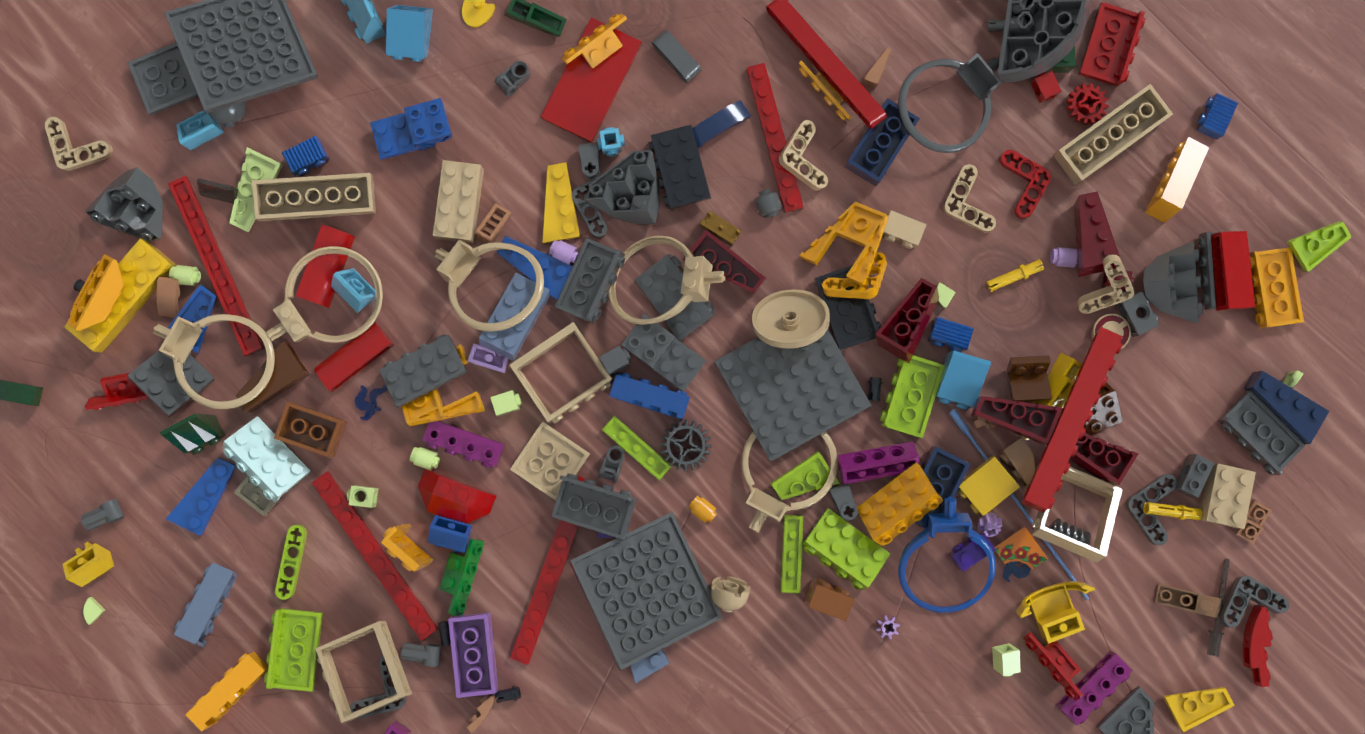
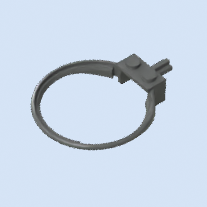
M977 53L968 62H960L953 59H937L915 68L905 78L898 98V108L902 123L912 138L922 146L941 153L959 152L973 145L980 138L989 122L992 105L991 92L1002 83L994 73L999 68L1000 59L993 57L986 63ZM938 66L957 69L956 73L979 101L983 100L981 124L975 134L968 140L955 145L937 144L925 138L913 126L907 112V92L914 78L926 69Z

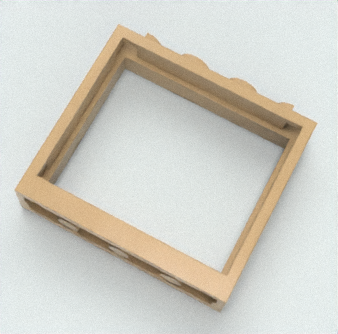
M574 322L510 364V367L548 423L553 422L554 424L563 418L562 414L567 411L573 412L580 407L578 405L583 400L588 402L595 397L594 393L599 389L601 391L606 390L611 386L610 382L613 381ZM575 333L604 379L550 414L521 369Z
M1070 467L1066 474L1063 473L1061 479L1105 497L1094 546L1091 547L1045 527L1049 509L1044 513L1038 512L1032 523L1034 528L1032 535L1098 563L1107 555L1122 489Z
M378 621L315 648L318 655L317 661L323 669V679L328 683L330 689L329 696L335 703V713L339 715L341 723L351 721L412 695L386 621ZM375 632L397 694L352 713L330 651Z

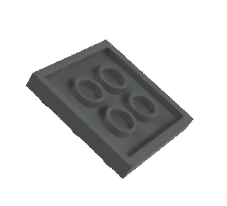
M177 43L128 62L149 115L152 116L198 97Z
M157 351L127 375L169 418L192 400L176 378L173 359L165 356L160 351ZM189 354L183 364V372L189 386L199 394L215 381V378Z

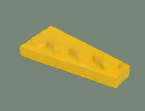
M566 162L547 167L543 244L553 243L554 240L563 241L580 237Z

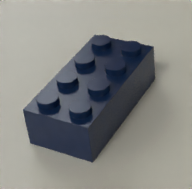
M888 98L882 106L887 117L872 129L868 128L845 165V168L876 187L910 135L902 123L898 104ZM907 111L915 127L920 118Z
M931 446L921 468L937 494L942 497L943 502L914 524L926 529L928 527V514L944 513L945 498L955 497L970 463L936 446Z

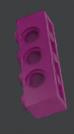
M914 442L838 455L839 471L843 484L900 475L913 464L918 463L920 465L919 455Z

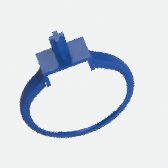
M952 497L945 498L944 513L928 514V527L909 541L901 554L898 564L899 582L907 597L921 608L938 613L960 611L978 602L991 587L996 571L995 556L990 545L983 536L972 529V521L968 513H956L957 499ZM966 532L970 540L977 543L985 551L989 560V576L982 591L975 598L955 606H935L921 599L919 600L910 590L906 580V565L909 557L917 548L929 541L928 537L935 538V533Z

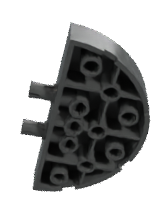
M1008 0L1006 19H989L988 21L990 23L988 24L989 32L1004 31L998 76L1002 83L1032 78L1060 62L1075 46L1085 28L1090 9V0Z

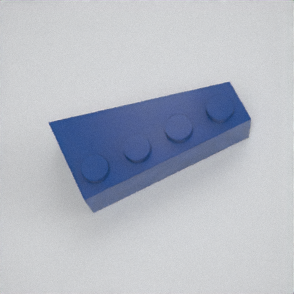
M621 372V375L616 374L609 397L683 420L690 399L686 392L680 390L673 392L668 390L669 387L658 384V386L650 385L651 381L642 378L637 381L632 379V375Z

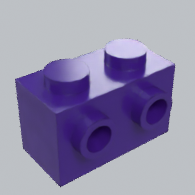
M979 532V534L983 536L984 539L988 542L992 551H995V548L993 547L987 536L984 533ZM968 537V541L955 545L952 551L948 553L957 568L963 572L987 556L977 543L970 540V537Z

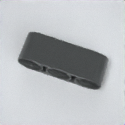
M665 30L651 42L657 52L686 83L702 71L698 63L668 30Z

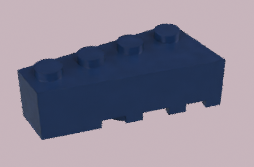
M1264 371L1253 372L1244 387L1246 391H1252L1304 444L1312 443L1330 412Z

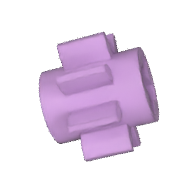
M990 512L984 516L982 515L977 523L978 531H983L988 537L996 536L1001 532V527L1003 526L1001 518H997L996 514Z
M884 615L883 620H876L879 623V627H876L875 630L882 631L880 634L881 638L887 635L891 640L894 633L899 634L896 631V627H899L900 624L894 623V616L888 619ZM890 624V626L892 627L891 630H886L884 625Z

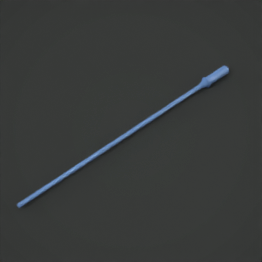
M955 409L951 410L949 415L957 424L961 433H964L986 461L988 457L972 437L969 427ZM1012 493L1010 496L1032 525V518L1014 493ZM1043 540L1070 579L1077 581L1051 544ZM1081 592V594L1086 600L1089 599L1087 594H1083Z

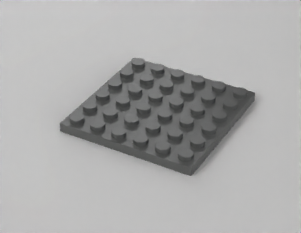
M204 0L164 12L205 114L318 78V74L285 0Z
M828 329L814 343L799 348L774 347L757 337L714 361L770 462L872 406Z
M673 512L627 533L625 540L616 538L569 561L619 670L723 618L717 605L713 602L708 585Z

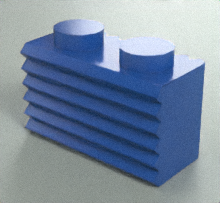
M1219 93L1212 97L1210 96L1204 105L1206 107L1205 113H1202L1197 120V124H1199L1197 131L1216 140L1223 137L1238 102Z
M313 136L282 152L291 173L295 176H304L309 173V169L322 167L330 159L321 140L317 136Z
M935 317L928 340L932 341V345L937 347L945 345L950 347L951 351L968 350L974 328Z
M435 515L430 525L428 543L434 544L437 547H446L455 552L465 553L471 537L472 525Z

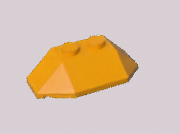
M104 254L101 260L94 266L73 304L70 318L67 321L69 326L80 331L105 321L112 312L113 305L121 295L124 286L117 260Z

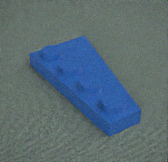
M504 236L502 243L521 247L537 259L543 271L544 287L550 289V295L558 300L573 266ZM499 249L497 251V254L530 280L536 282L535 270L525 256L507 249Z
M217 458L167 516L166 520L202 536L237 466L222 458Z

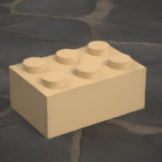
M1215 463L1204 485L1200 509L1203 512L1201 520L1245 529L1256 472Z

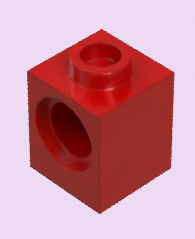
M1053 71L1043 72L1034 76L1035 79L1030 83L1039 103L1056 97L1062 91Z

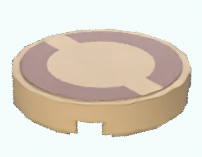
M1117 314L1101 316L1092 326V339L1097 330L1103 327L1123 336L1120 342L1123 343L1122 348L1128 344L1131 337V328L1128 322Z

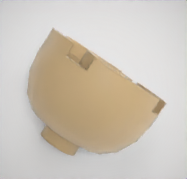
M728 576L727 580H721V577L713 579L711 597L719 608L725 612H732L746 604L750 593V586L747 587V582Z

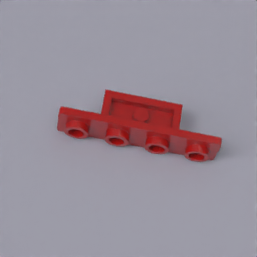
M130 373L101 378L100 384L105 395L89 398L85 404V409L99 410L107 406L117 407L123 403H138L149 398L128 378L127 375Z
M1029 632L1023 638L1027 648L1035 652L1039 662L1050 670L1053 679L1058 683L1060 682L1069 698L1075 701L1080 699L1083 694L1071 680L1072 677L1081 671L1079 666L1057 641L1043 647L1035 636Z

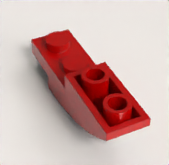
M1254 605L1244 631L1243 666L1252 669L1255 685L1269 687L1271 675L1267 669L1266 661L1268 660V655L1264 647L1272 646L1271 640L1273 635L1268 623L1270 614L1266 607Z

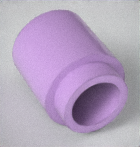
M554 240L549 254L553 255V258L570 265L571 262L575 263L579 252H576L577 247L561 240Z
M1063 247L1052 249L1050 263L1055 266L1074 268L1078 264L1077 249Z

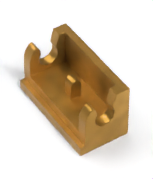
M710 210L700 223L702 229L707 230L731 247L742 232V230Z

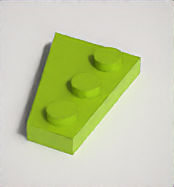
M1338 221L1288 240L1287 243L1303 271L1309 272L1352 236L1344 222Z
M817 451L770 484L781 500L788 499L809 491L822 489L829 477L830 468L820 452ZM835 478L833 485L840 484L837 478Z

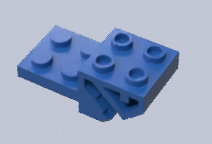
M441 98L404 108L405 113L370 122L381 160L416 150H427L435 147L436 143L445 142L453 137Z

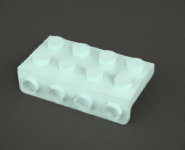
M257 416L224 441L223 453L227 458H232L236 462L237 468L250 477L249 479L252 484L259 486L263 490V494L268 500L277 502L284 493L306 477L310 470L282 441L274 439L275 434Z

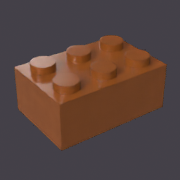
M286 402L274 439L326 457H335L347 421L293 402Z
M817 578L816 581H810L803 602L809 608L847 621L854 598L850 596L851 593L845 588L837 585L832 588V585L827 581Z

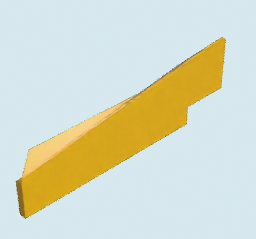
M1060 353L1048 375L1052 399L1049 401H1034L1033 404L1063 407L1082 364L1074 358Z

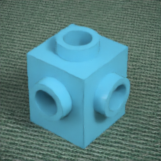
M610 127L600 131V138H597L599 150H603V155L616 156L619 154L618 152H622L621 146H625L624 135L619 134V128ZM610 141H613V142L615 143V144L608 145V143H609Z

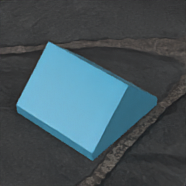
M204 110L176 124L179 142L189 150L224 133L220 124L216 123L209 116V113L205 114Z
M354 268L334 273L331 287L357 313L376 299V290Z

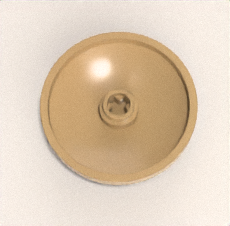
M783 290L770 294L756 305L752 314L753 329L758 338L778 348H799L812 344L825 334L830 323L829 308L825 301L816 294L804 290Z

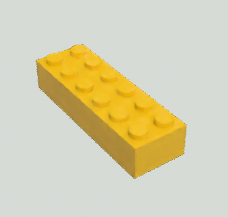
M140 238L118 263L124 286L121 295L116 299L112 312L107 316L106 320L80 331L69 326L67 323L64 326L94 352L103 353L157 291L159 276L168 278L171 267L177 266L154 245Z

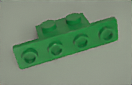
M470 539L465 556L454 552L449 554L439 590L453 595L448 612L450 615L460 616L464 614L479 559L483 552L484 541Z

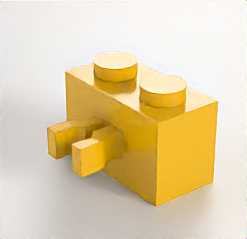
M89 542L84 543L85 550L75 549L77 555L62 564L66 580L83 587L113 568L114 563L109 550L96 543L92 545Z

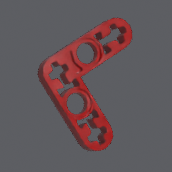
M1006 150L999 158L1001 166L1029 181L1014 209L1016 217L1026 219L1035 210L1052 176L1049 170L1013 150ZM1011 155L1012 161L1007 163L1005 157ZM1018 159H1019L1020 162L1017 164V166H1016V168H1015L1014 165H1015L1016 163H1014V162H1017ZM1021 164H1028L1030 172L1023 173L1020 168ZM1043 173L1046 180H1043L1039 186L1035 185L1040 179L1038 175ZM1029 189L1037 191L1038 196L1036 199L1028 196ZM1026 202H1029L1030 204L1026 208L1028 213L1021 214L1022 210L1020 208L1025 206Z

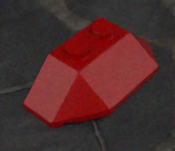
M424 469L418 484L427 512L445 517L446 519L457 520V522H464L465 524L490 514L497 497L494 494Z

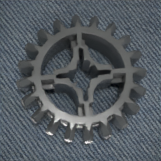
M685 419V425H681V421L678 420V427H675L672 423L670 424L673 429L672 431L667 428L665 429V432L669 434L668 437L661 436L662 439L666 440V443H660V446H666V450H662L661 454L668 453L664 460L667 461L671 458L670 466H673L675 462L678 463L677 470L680 469L681 465H684V471H687V465H690L691 469L695 470L693 464L697 463L701 467L702 465L699 460L707 461L703 456L704 453L707 455L711 454L710 451H706V447H712V444H706V441L710 440L711 437H704L708 430L706 429L701 432L702 424L696 428L694 427L696 424L694 420L691 425H688V419ZM688 429L684 439L680 440L672 437L677 431ZM693 432L700 436L702 448L692 443ZM690 435L689 444L696 449L691 448L688 451H695L700 454L694 460L685 462L684 458L688 451H685L684 455H682L683 446L676 443V441L682 442L687 440ZM670 443L679 446L681 451L678 459L671 453Z

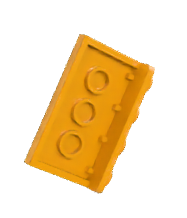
M1291 248L1249 253L1254 301L1257 311L1256 322L1259 328L1304 322Z
M915 463L859 505L857 510L872 539L881 546L889 544L900 533L905 532L912 524L920 521L931 510L936 509L943 502V499L937 494L921 466Z
M402 524L388 528L382 535L384 539L381 543L388 548L386 551L393 558L398 557L403 561L401 564L405 569L415 572L432 563L434 559L405 535L412 527L411 524Z

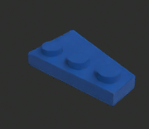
M199 285L168 328H172L178 316L192 323L211 316L218 296L203 285ZM208 326L201 328L203 331L192 349L197 354L200 352Z

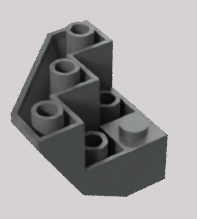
M643 150L630 153L590 184L586 200L615 219L638 225L655 224L659 211V181L652 151Z
M138 167L126 171L114 180L85 210V213L94 222L149 242L159 240L162 237L163 201L153 180Z
M1194 242L1187 243L1157 256L1144 270L1143 283L1146 298L1161 312L1199 323V315H1203V305L1199 303L1198 288H1201V277L1197 276V261H1200L1199 249L1195 250Z

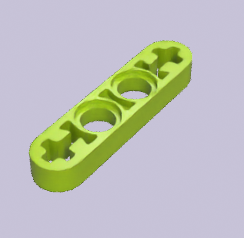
M293 525L287 532L275 588V594L281 600L291 598L296 590L307 537V530L303 525ZM299 528V532L302 533V535L297 537L296 542H300V545L290 544V542L295 541L296 535L293 534V531ZM291 547H295L298 550V555L295 558L290 557L288 554ZM287 566H291L294 569L292 577H288L284 573ZM282 580H292V583H287V590H290V592L284 596L281 588L286 586V582H282Z

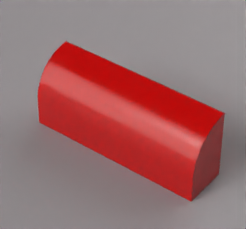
M322 224L312 251L330 246L351 249L355 237ZM325 254L308 262L296 297L329 308L335 294V290L331 287L333 275L335 272L343 271L348 256L343 254Z
M1247 231L1211 234L1216 311L1254 308L1255 301Z
M375 321L367 331L351 339L318 364L314 370L328 391L334 392L393 347L394 344Z

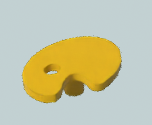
M464 0L462 6L463 20L470 27H480L492 17L495 5L487 4L486 0Z

